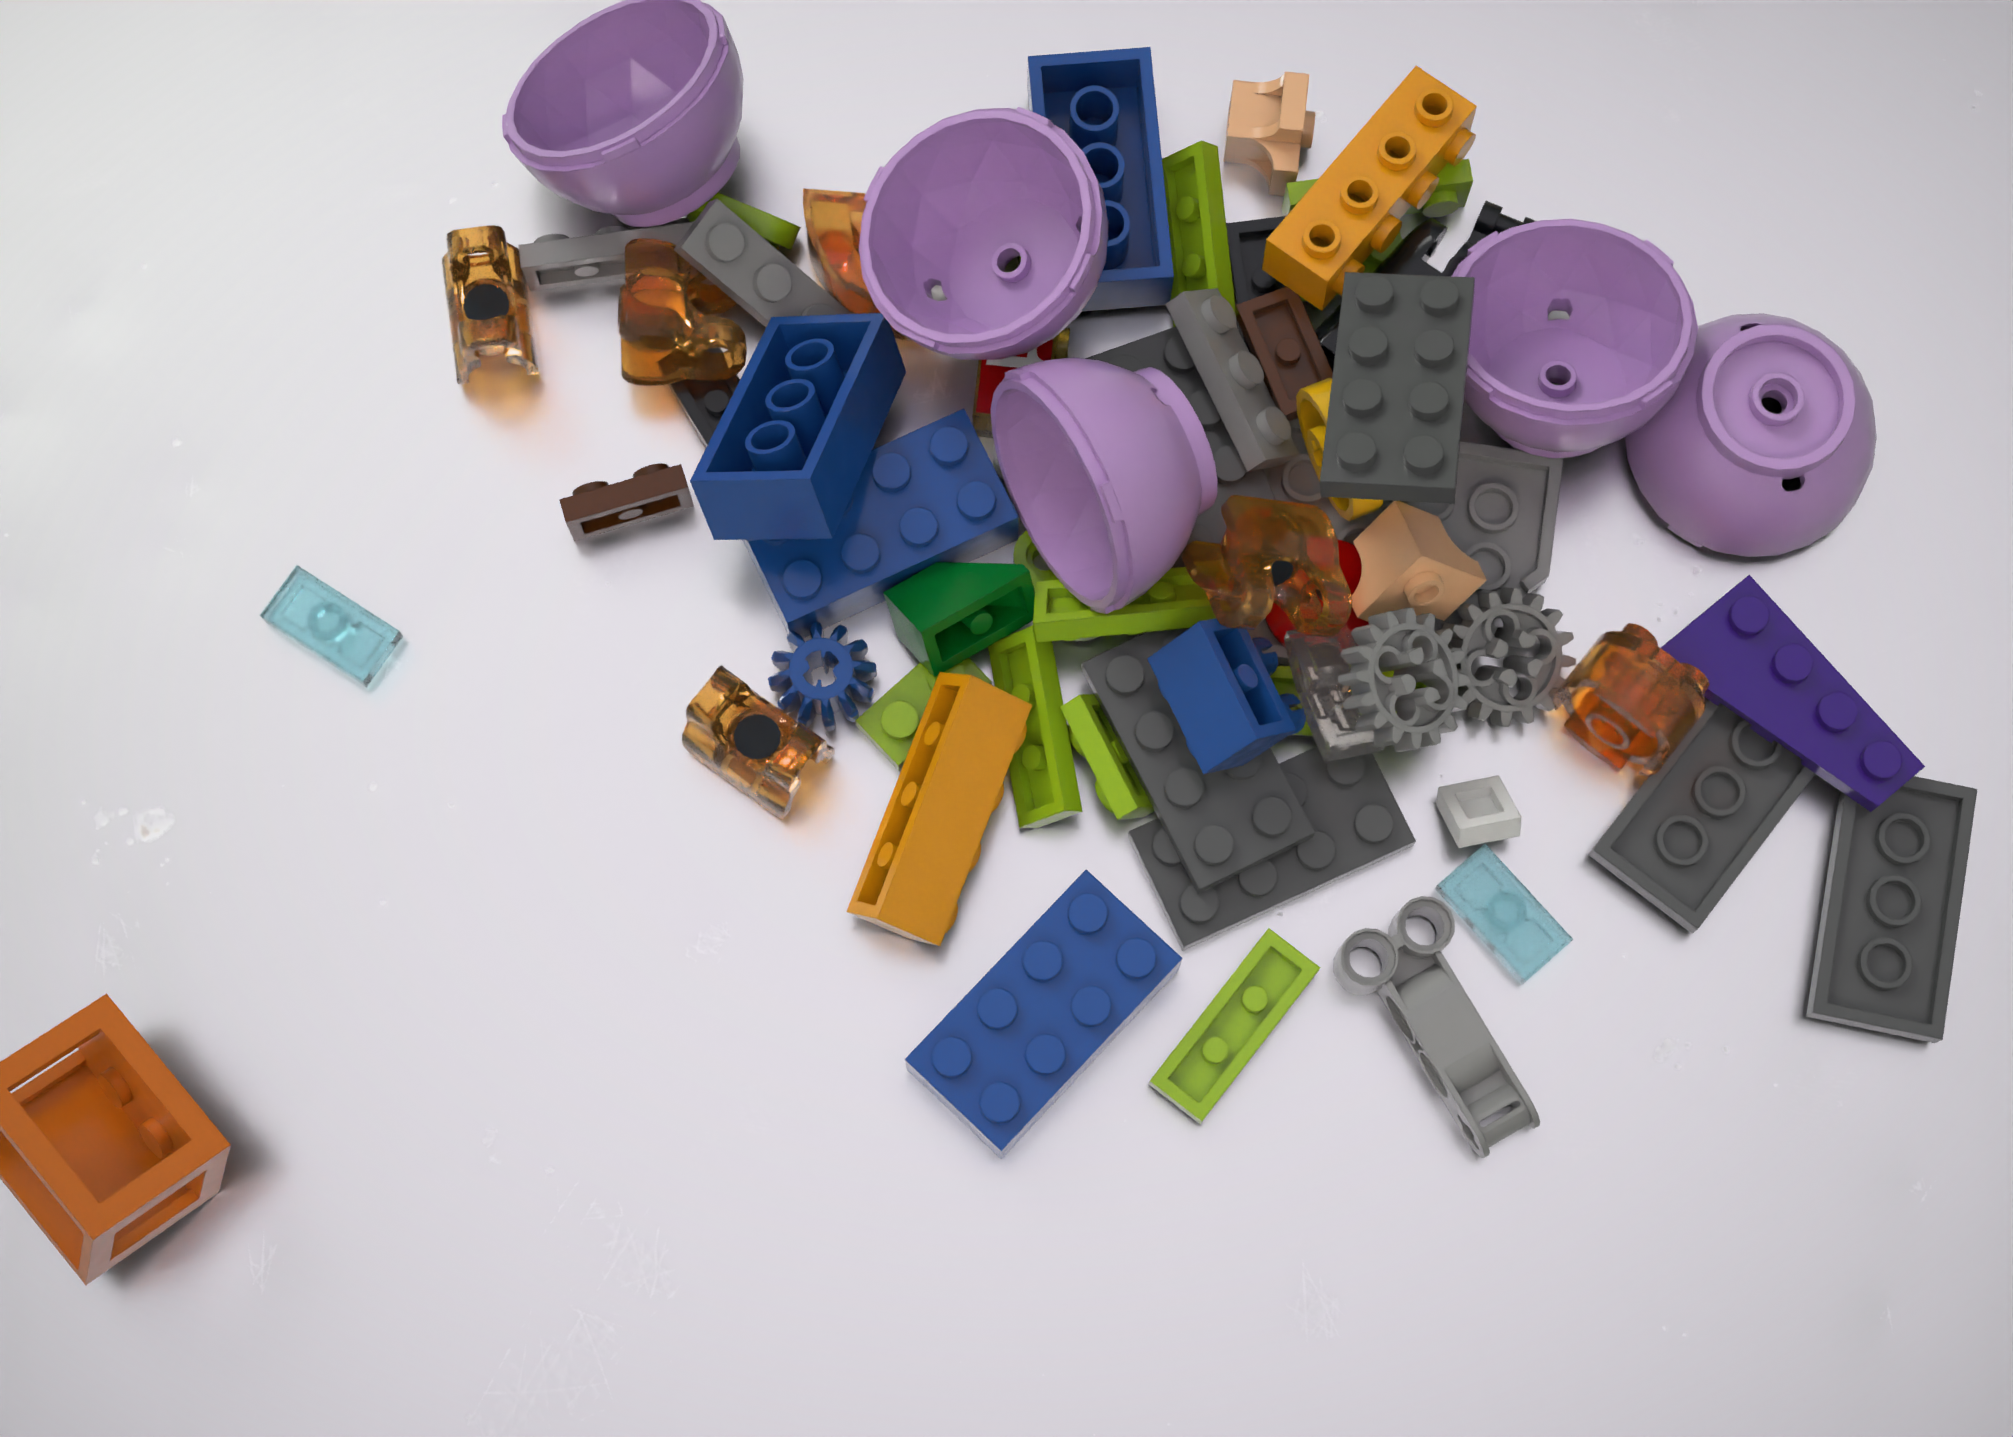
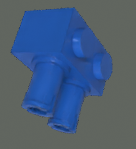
M1240 615L1199 621L1147 658L1158 680L1160 692L1168 701L1186 738L1187 747L1192 756L1197 760L1203 774L1245 765L1287 736L1300 732L1306 722L1304 708L1293 711L1290 709L1301 703L1298 697L1289 693L1279 695L1270 677L1276 671L1278 656L1276 652L1264 654L1262 651L1268 650L1273 645L1265 637L1251 639Z

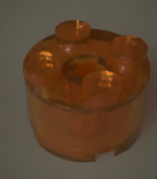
M1628 623L1621 631L1605 632L1597 638L1555 692L1553 705L1555 710L1562 704L1570 715L1564 724L1565 728L1576 741L1593 755L1619 769H1622L1627 761L1643 765L1644 767L1638 775L1650 776L1662 769L1704 713L1706 707L1704 694L1709 689L1710 684L1707 677L1698 668L1688 663H1679L1674 657L1658 647L1656 638L1647 629L1637 624Z

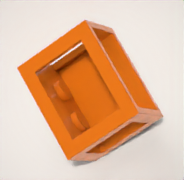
M107 993L0 1062V1179L85 1285L95 1280L219 1193L231 1144ZM79 1047V1049H78L76 1052H74L73 1054H71L70 1056H68V1057L65 1058L64 1060L60 1061L59 1063H57L56 1065H54L53 1067H51L50 1069H48V1070L45 1071L44 1073L40 1074L39 1076H37L36 1078H34L33 1080H31L30 1082H28V1083L25 1084L24 1086L20 1087L19 1089H17V1090L14 1091L13 1093L10 1092V1091H12L13 1089H15L16 1087H18L19 1085H21L22 1083L26 1082L27 1080H29L30 1078H32L33 1076H35L36 1074H38V1073L41 1072L42 1070L46 1069L47 1067H49L50 1065H52L53 1063H55L56 1061H58L59 1059H61L62 1057L66 1056L67 1054H69L70 1052H72L73 1050H75L76 1048Z

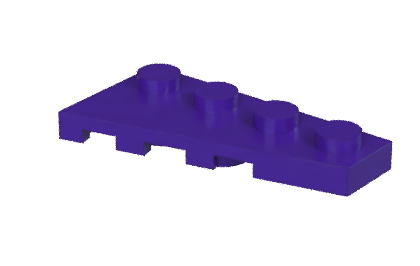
M1750 575L1745 577L1676 634L1650 658V660L1669 672L1672 669L1697 686L1695 691L1715 705L1723 704L1752 724L1750 729L1770 743L1775 740L1802 759V765L1870 812L1925 767Z

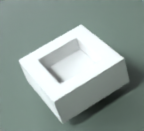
M1499 775L1438 787L1437 807L1458 848L1520 836L1522 817Z

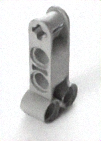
M1420 896L1409 900L1398 911L1391 921L1388 934L1371 928H1364L1352 933L1338 949L1334 957L1333 971L1337 982L1345 990L1355 995H1369L1378 992L1473 1150L1481 1158H1485L1490 1154L1489 1147L1526 1125L1535 1129L1540 1126V1119L1530 1097L1441 952L1450 943L1455 933V920L1451 910L1444 902L1434 897ZM1414 915L1428 918L1434 924L1437 932L1435 943L1420 945L1414 942L1407 934L1406 919ZM1357 947H1368L1374 950L1382 963L1380 975L1371 978L1357 974L1350 963L1351 950ZM1508 1105L1512 1107L1511 1112L1485 1127L1480 1126V1121Z

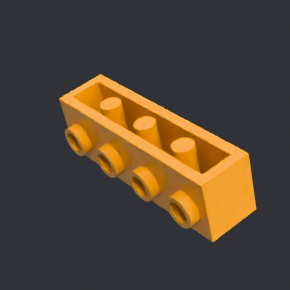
M1415 66L1266 239L1262 270L1323 311L1336 294L1342 296L1345 272L1363 273L1365 266L1362 263L1375 249L1379 253H1383L1394 241L1402 227L1400 218L1411 206L1418 210L1429 200L1439 183L1437 175L1445 165L1450 163L1456 166L1463 160L1476 138V134L1471 132V127L1477 106L1418 66Z
M939 672L846 912L908 939L941 946L945 933L951 929L958 913L957 901L967 875L979 860L981 853L980 841L990 815L1002 800L1004 793L1003 781L1013 755L1019 750L1025 740L1027 733L1026 721L1032 704L973 675Z

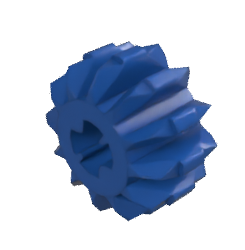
M814 622L810 627L812 639L806 642L795 631H790L787 635L788 644L794 653L786 651L773 652L771 657L773 665L781 671L770 676L768 681L771 691L784 693L777 702L782 714L791 713L799 709L798 724L805 729L813 723L816 714L822 716L825 730L833 731L836 726L834 713L841 711L847 720L855 722L859 718V712L852 700L863 703L872 702L874 690L865 682L877 676V669L874 662L862 660L868 652L867 643L863 639L855 640L846 645L848 639L847 627L838 625L833 630L830 638H824L821 623ZM819 667H824V672L827 674L829 668H833L835 681L826 687H822V682L819 679L816 686H814L811 672Z

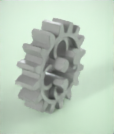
M1503 587L1500 596L1495 591L1482 590L1478 592L1479 608L1472 603H1463L1457 608L1459 615L1463 619L1459 625L1443 624L1441 629L1450 628L1454 632L1451 645L1448 646L1450 651L1464 650L1466 655L1460 663L1456 664L1458 673L1470 677V684L1458 687L1457 694L1468 704L1470 703L1468 717L1485 721L1490 716L1491 724L1509 727L1513 716L1517 722L1529 724L1534 722L1532 706L1546 711H1552L1555 708L1554 702L1549 695L1552 689L1568 691L1570 684L1559 675L1561 667L1576 665V658L1562 655V646L1572 641L1574 636L1572 632L1556 631L1555 626L1563 614L1558 609L1547 608L1541 611L1544 597L1540 594L1527 593L1522 598L1521 589ZM1499 616L1503 622V628L1498 627L1493 636L1491 624L1494 618ZM1535 636L1538 637L1540 649L1534 657L1510 655L1503 660V667L1483 665L1478 667L1475 673L1478 677L1475 678L1473 676L1471 665L1478 656L1500 659L1508 654V646L1530 648L1534 646L1537 640ZM1519 678L1520 691L1516 696L1512 697L1509 693V686L1514 687Z
M1414 608L1388 611L1368 617L1369 625L1354 628L1351 632L1358 646L1342 649L1340 655L1347 663L1351 664L1349 673L1338 676V683L1351 686L1352 696L1348 697L1342 704L1345 710L1358 708L1361 716L1355 728L1358 732L1375 730L1374 745L1378 747L1394 745L1396 752L1420 749V747L1441 743V733L1453 732L1458 727L1451 712L1467 710L1468 703L1461 696L1457 695L1458 687L1470 684V677L1458 673L1456 664L1466 657L1464 650L1451 652L1448 647L1454 632L1450 628L1434 631L1435 615L1427 613L1416 616ZM1394 670L1393 677H1386L1382 674V672ZM1418 682L1424 683L1427 686L1425 688L1415 689L1416 683Z

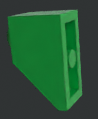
M936 562L883 592L898 639L934 677L938 676L939 672H945L1033 621L1035 590L1030 572L1023 564Z

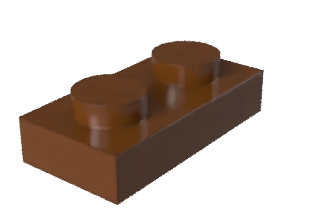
M1286 286L1237 304L1235 315L1251 354L1256 357L1263 369V381L1276 407L1283 412L1288 421L1298 418L1296 395L1299 390L1327 378H1332L1333 372L1300 296Z
M664 463L648 465L634 472L631 479L610 485L605 481L586 483L574 489L572 492L573 496L559 499L565 522L574 541L694 507L681 464L672 467Z

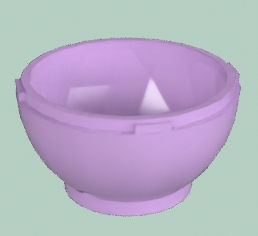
M626 0L596 12L579 22L549 45L531 63L518 81L508 102L506 114L502 115L503 137L507 141L510 151L541 184L559 197L596 212L613 214L620 222L632 227L663 225L697 210L727 183L735 171L740 158V144L737 132L742 119L744 78L739 54L723 15L711 5L700 0Z
M1017 107V110L1012 108L975 109L940 120L915 135L889 160L885 167H879L863 199L866 202V206L862 215L859 254L862 278L874 305L890 325L902 335L933 352L960 360L1004 359L1028 353L1053 339L1079 316L1094 293L1106 263L1108 218L1104 192L1084 152L1063 129L1054 125L1051 120L1020 107ZM1021 256L1020 265L1016 270L1004 272L1007 264L1013 258ZM935 285L942 286V291L947 300H934L931 289Z
M1577 219L1540 220L1511 227L1500 233L1494 231L1468 249L1467 257L1458 264L1451 276L1475 277L1464 401L1484 423L1490 426L1499 437L1514 448L1547 458H1570L1591 453L1601 446L1614 443L1643 427L1674 396L1693 357L1698 333L1694 304L1681 277L1673 268L1674 261L1647 239L1642 241L1632 234L1605 224ZM1551 311H1565L1570 319L1548 320V315Z
M1759 313L1730 315L1699 325L1693 357L1674 396L1643 427L1625 436L1628 463L1638 487L1657 515L1669 524V530L1698 548L1705 546L1717 552L1753 557L1782 555L1808 546L1834 530L1855 506L1874 464L1877 434L1872 397L1860 371L1845 351L1820 331L1792 318ZM1767 397L1776 399L1782 407V413L1773 414L1767 411L1762 405V399ZM1799 477L1801 483L1799 489L1786 491L1782 487V479L1790 480Z
M1075 357L1045 360L1005 372L1004 379L994 391L990 410L992 434L1000 469L1016 511L1047 566L1064 587L1079 601L1090 606L1091 610L1099 613L1108 614L1113 610H1120L1144 595L1172 568L1189 541L1197 516L1209 510L1217 497V473L1210 444L1201 422L1183 392L1167 375L1152 367L1132 372L1100 360Z

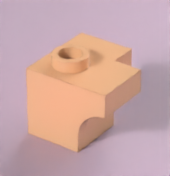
M1285 71L1280 78L1268 82L1233 80L1223 162L1246 164L1257 169L1267 182L1268 195L1284 196L1286 183L1296 182L1300 148H1311L1315 112L1306 111L1309 74Z
M1393 501L1353 541L1361 558L1362 572L1359 584L1349 600L1357 618L1368 621V617L1404 608H1414L1416 616L1422 613H1432L1435 615V618L1445 621L1487 581L1478 561L1467 556L1450 539L1439 516L1401 501Z

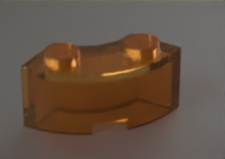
M803 188L807 247L812 266L823 288L852 314L880 313L874 305L862 278L859 241L862 215L866 206V202L863 200L865 193ZM891 326L895 338L912 341Z

